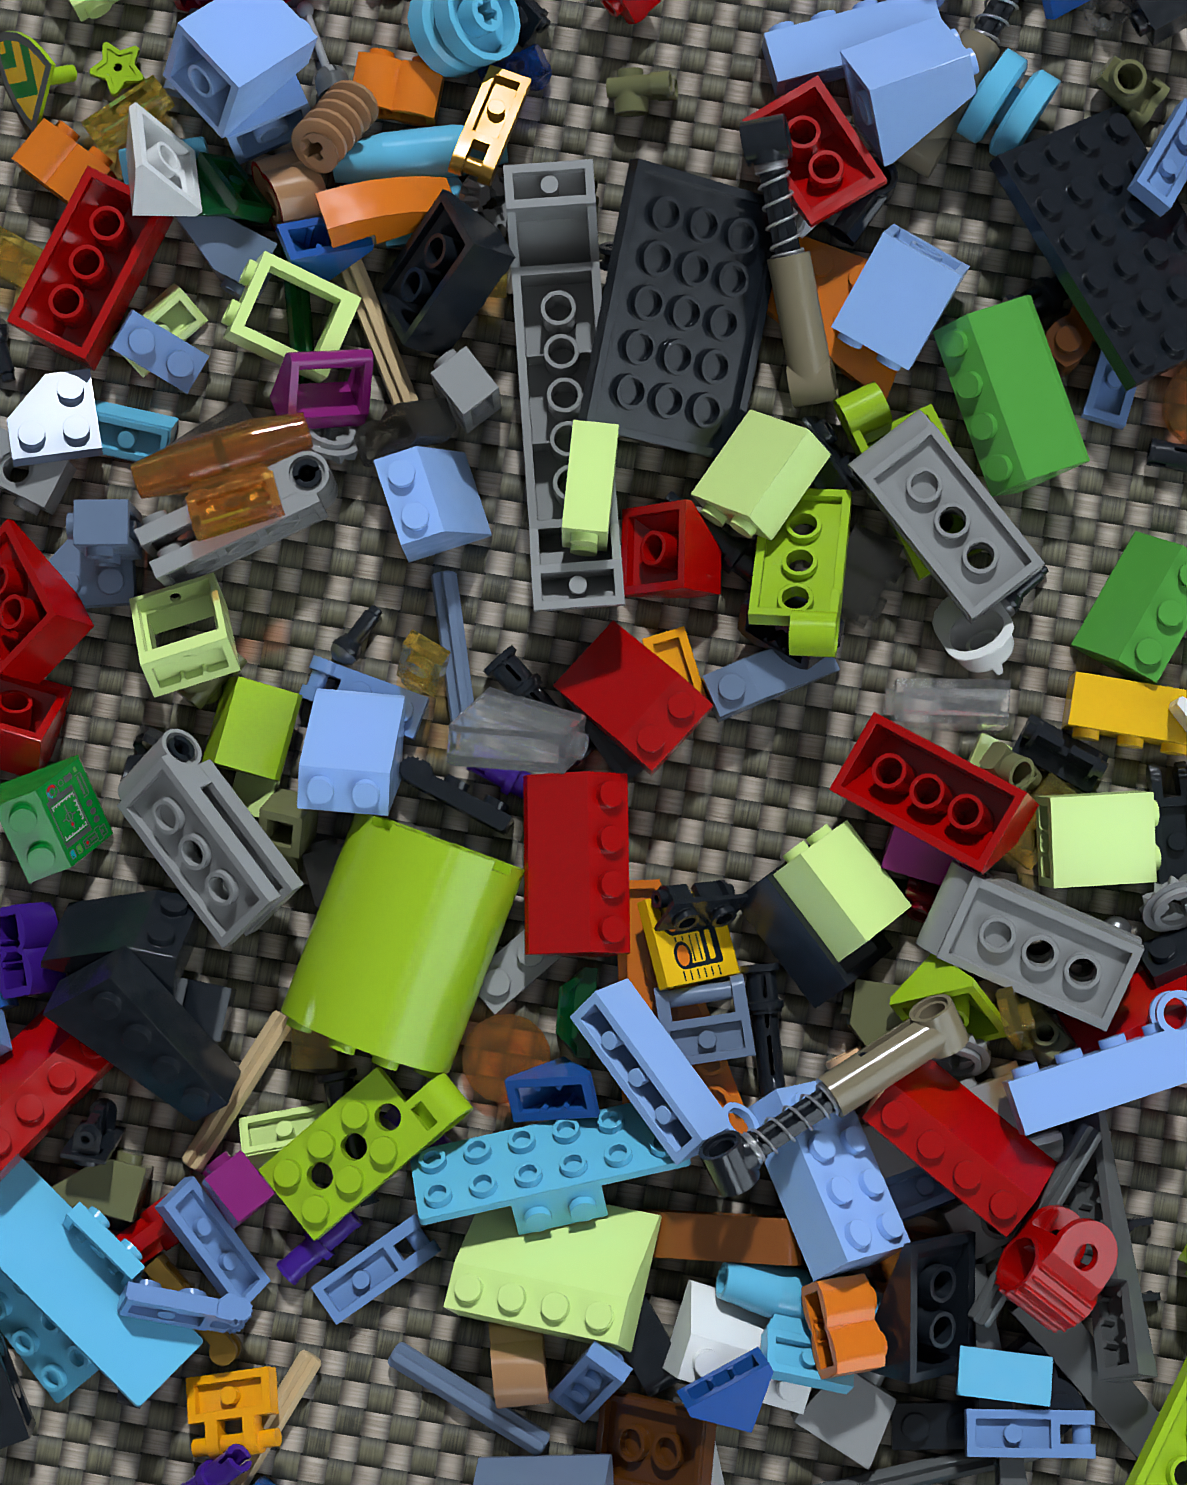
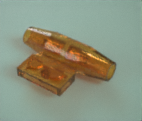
M303 412L247 419L179 440L130 466L141 499L188 493V496L185 497L192 528L199 542L284 516L285 512L273 471H270L267 467L296 453L306 451L314 447L305 415Z

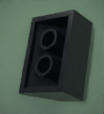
M442 189L374 291L403 346L441 357L459 341L479 309L483 307L486 299L502 276L506 274L516 257L498 228L450 191Z
M785 861L744 892L749 897L740 910L797 984L799 990L816 1009L849 986L894 948L880 931L865 944L838 962L773 876L774 873L787 864Z

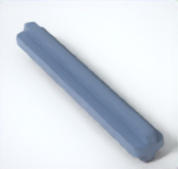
M441 571L432 574L431 583L451 732L455 744L465 745L478 741L479 735L458 579L454 571Z
M399 1342L389 1356V1366L534 1456L541 1454L550 1438L548 1431L511 1408L497 1409L495 1398L408 1344Z

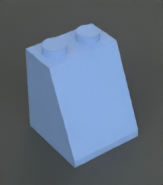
M213 0L177 23L163 76L221 138H224L309 63L318 37L308 22L299 18L283 0Z
M939 15L840 51L855 127L883 166L894 163L977 93L974 75L979 73V66L975 53L971 48L966 49L963 46L955 28L950 30Z
M296 75L226 136L235 159L239 164L292 142L293 129L311 110Z
M892 224L882 233L831 327L839 331L837 337L847 345L856 349H861L864 345L878 353L876 359L886 367L895 371H899L903 367L909 371L970 266L901 227Z
M415 446L374 460L400 544L409 563L492 536L465 452Z
M316 689L299 762L297 808L381 816L389 815L401 782L399 767L403 758L406 696Z

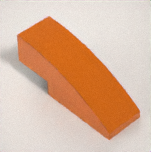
M408 176L375 179L343 185L315 193L332 248L373 235L376 243L379 244L413 233L442 189L451 193L452 191L446 177Z

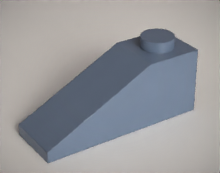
M174 216L215 275L222 282L220 287L239 299L245 288L244 285L239 283V279L249 259L256 261L264 251L282 258L281 250L277 243L227 217ZM267 273L256 300H259L272 273Z
M768 649L703 675L701 681L708 700L713 704L712 710L719 723L840 671V668L835 658L825 657L808 670L799 669L783 661L773 649Z

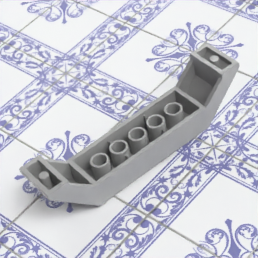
M593 159L503 165L509 247L516 257L511 263L534 612L625 606L615 478L607 551H597L596 556H579L570 553V548L562 547V518L573 420H578L602 302Z

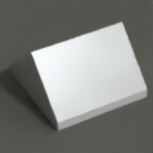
M133 103L129 106L126 143L132 216H197L202 212L195 150L138 103Z

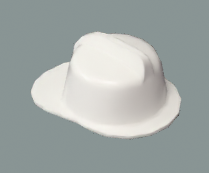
M949 596L944 599L934 612L932 624L935 634L947 653L970 672L980 673L993 670L996 674L1001 675L1003 673L1002 664L1010 657L1014 648L1012 636L1014 630L1013 621L1001 602L970 624Z

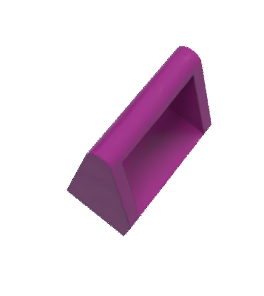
M353 349L286 353L270 394V400L282 429L300 430L364 426L370 407L374 359L372 350ZM352 368L347 382L298 384L299 370Z

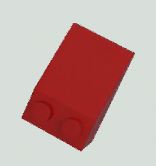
M818 75L742 119V122L781 113L785 114L793 148V157L787 159L789 164L787 168L790 171V174L787 176L789 189L794 191V194L791 196L792 206L811 228L887 184V178Z
M7 519L0 526V674L39 685L88 634L94 625L75 590L15 521Z
M614 620L553 685L555 689L651 776L713 708V704L685 678Z

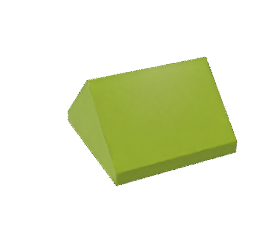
M240 676L229 677L228 681L223 685V692L218 702L202 762L211 759L216 767L279 781L303 695Z
M932 953L890 997L891 1008L903 1022L909 1019L910 1010L919 1001L929 996L945 994L952 999L967 1033H973L974 1039L990 1041L1012 1036V1028L974 978L958 967L938 959Z

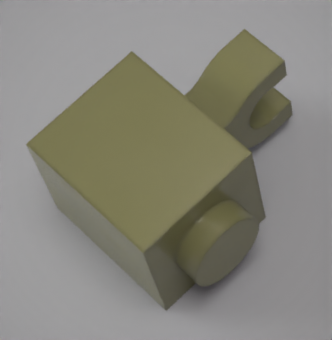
M277 788L260 808L258 823L283 857L289 862L297 876H299L303 871L304 859L302 854L317 834L319 810L297 808L298 792Z

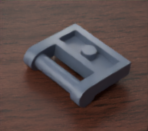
M743 974L729 976L730 981L661 991H659V987L654 988L658 1020L691 1065L756 1055ZM733 999L735 1012L672 1021L671 1008Z

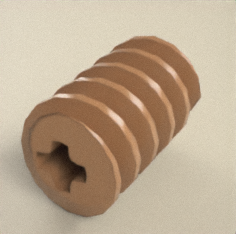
M341 80L334 83L293 129L291 141L298 159L314 172L323 174L332 172L346 156V153L352 149L355 143L371 127V124L377 120L379 108L373 93L364 85L352 80Z

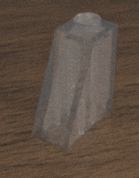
M897 678L893 683V689H885L883 714L891 716V721L904 728L996 735L1008 726L1011 680Z
M489 687L449 724L447 764L462 767L564 774L577 760H581L587 751L589 736L585 734L586 716Z

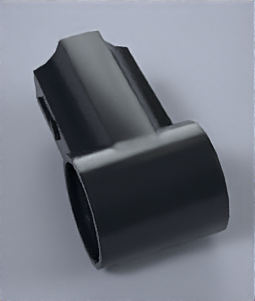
M873 157L887 178L888 186L871 192L825 219L823 226L833 237L842 243L851 246L855 245L882 206L893 195L898 181V171L893 163L883 166L878 157Z

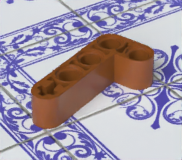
M633 1209L662 1216L653 1254L654 1258L789 1266L806 1264L785 1213L758 1215L669 1209Z

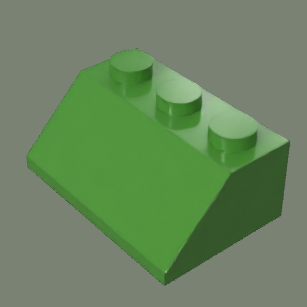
M1135 531L1070 646L1132 681L1156 684L1187 630V547Z

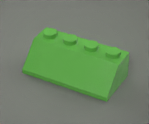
M1025 295L966 314L933 331L984 479L992 497L1020 493L1090 461L1031 295Z

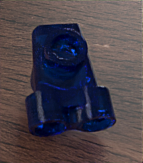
M537 44L520 52L513 53L502 61H496L491 64L531 78L530 91L544 89L552 75L551 66L546 59L543 49ZM490 64L478 69V75L482 82Z

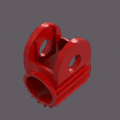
M1048 1205L1042 1207L1028 1218L1018 1235L1003 1250L997 1265V1271L995 1272L997 1275L995 1284L1000 1287L998 1289L1000 1293L1046 1329H1050L1054 1333L1058 1330L1066 1332L1068 1328L1075 1327L1091 1313L1096 1305L1098 1294L1113 1274L1118 1258L1116 1239L1111 1230L1104 1224L1093 1219L1080 1218L1074 1211L1064 1206ZM1053 1230H1059L1057 1235L1052 1234L1050 1232ZM1086 1244H1090L1093 1250L1092 1260L1088 1265L1080 1262L1084 1255Z

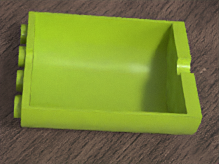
M355 813L281 1008V1012L288 1017L286 1025L305 1033L311 1034L313 1030L329 1037L328 1046L337 1051L354 1055L356 1049L367 1052L373 1056L371 1062L390 1070L397 1071L399 1064L413 1067L414 1072L434 1079L441 1073H449L525 870L380 815Z

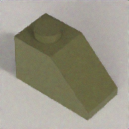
M856 979L852 982L851 988L846 987L843 989L840 1014L847 1015L846 1024L863 1047H866L903 1023L890 1006V997L899 989V985Z
M117 1150L116 1156L111 1155L106 1165L99 1164L93 1167H85L52 1188L70 1206L74 1207L81 1202L87 1209L93 1206L103 1215L133 1222L140 1219L153 1166L142 1164L143 1155L125 1150Z

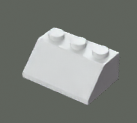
M689 1279L672 1332L671 1346L663 1369L677 1379L692 1383L756 1347H759L761 1350V1334L770 1319L717 1298L716 1287ZM771 1379L763 1403L804 1414L811 1387Z

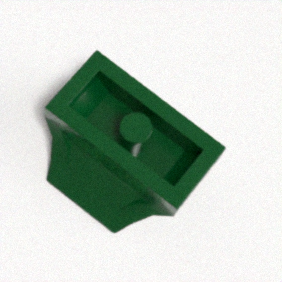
M200 152L196 159L202 212L197 216L230 217L245 225L267 224L274 209L236 159Z
M581 967L564 985L559 987L556 1034L561 1038L571 1055L576 1058L590 1059L591 1046L570 1016L596 991L598 968Z

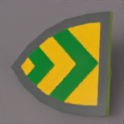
M3 31L0 33L1 76L13 105L33 132L42 121L50 86L75 82L77 80V70L72 64L55 67L56 64L46 51L33 38L24 33Z

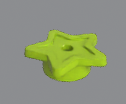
M104 42L102 45V60L90 68V76L105 80L113 97H117L122 89L130 87L133 83H143L145 77L136 66L140 48L132 46L119 50L110 43ZM117 64L122 66L120 71L114 70Z

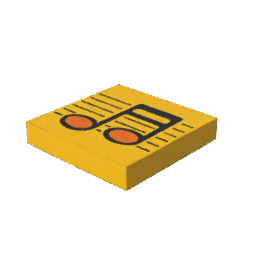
M645 899L637 903L659 991L725 978L740 973L728 925L723 927H713L712 925L692 927L685 931H676L675 929L655 931L654 927L662 917L659 908L653 907L651 899Z

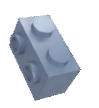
M128 499L74 500L73 513H67L66 516L68 540H73V545L86 558L94 560V565L117 567L121 566V560L142 559V546L134 529L143 526V516Z

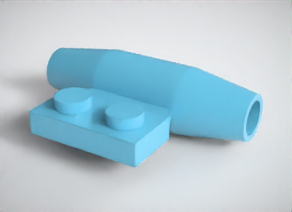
M450 124L382 132L359 139L333 169L335 183L353 184L368 180L408 176L446 177L452 194L459 198L462 183L458 177L461 176L448 172V167L464 125ZM507 146L499 165L508 163ZM472 149L469 156L484 160L486 153ZM413 233L386 241L387 248L404 247Z
M724 1262L719 1269L716 1279L717 1298L770 1319L761 1334V1352L774 1371L771 1379L847 1395L854 1387V1374L821 1379L815 1365L811 1342L812 1333L805 1319L801 1297V1288L815 1282L809 1270L788 1265ZM832 1276V1277L825 1278V1279H822V1280L832 1279V1278H839V1276ZM875 1290L877 1296V1307L875 1309V1314L884 1295V1293H881L877 1290Z

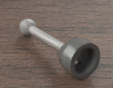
M302 1L297 5V14L308 22L318 37L314 48L321 68L315 75V88L319 99H321L334 83L341 80H349L343 68L329 64L312 17L314 12L313 5L308 1Z

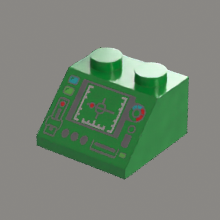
M79 754L0 784V823L28 883L71 868L113 834L112 827Z

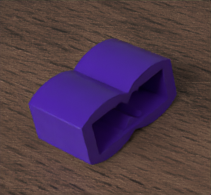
M50 902L15 904L0 908V992L4 999L54 992L58 982L66 977V973L41 968V960L58 926L57 916Z

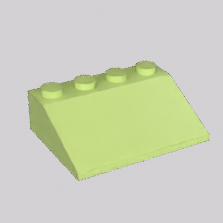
M606 1204L608 1216L550 1228L541 1232L519 1235L511 1206L477 1213L455 1259L443 1307L459 1316L589 1344L596 1341L600 1345H607L617 1350L631 1352L662 1216Z

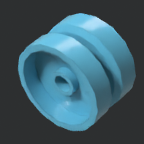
M411 0L407 17L410 38L418 55L430 69L444 77L453 78L462 77L509 56L518 43L521 27L515 0Z
M1007 48L993 69L987 72L978 85L977 93L971 97L968 103L969 107L962 117L956 132L971 142L977 143L985 138L994 124H997L999 127L990 141L989 153L996 157L1001 153L1021 146L1045 111L1061 81L1041 69L1030 77L1023 89L1018 88L1028 69V60Z

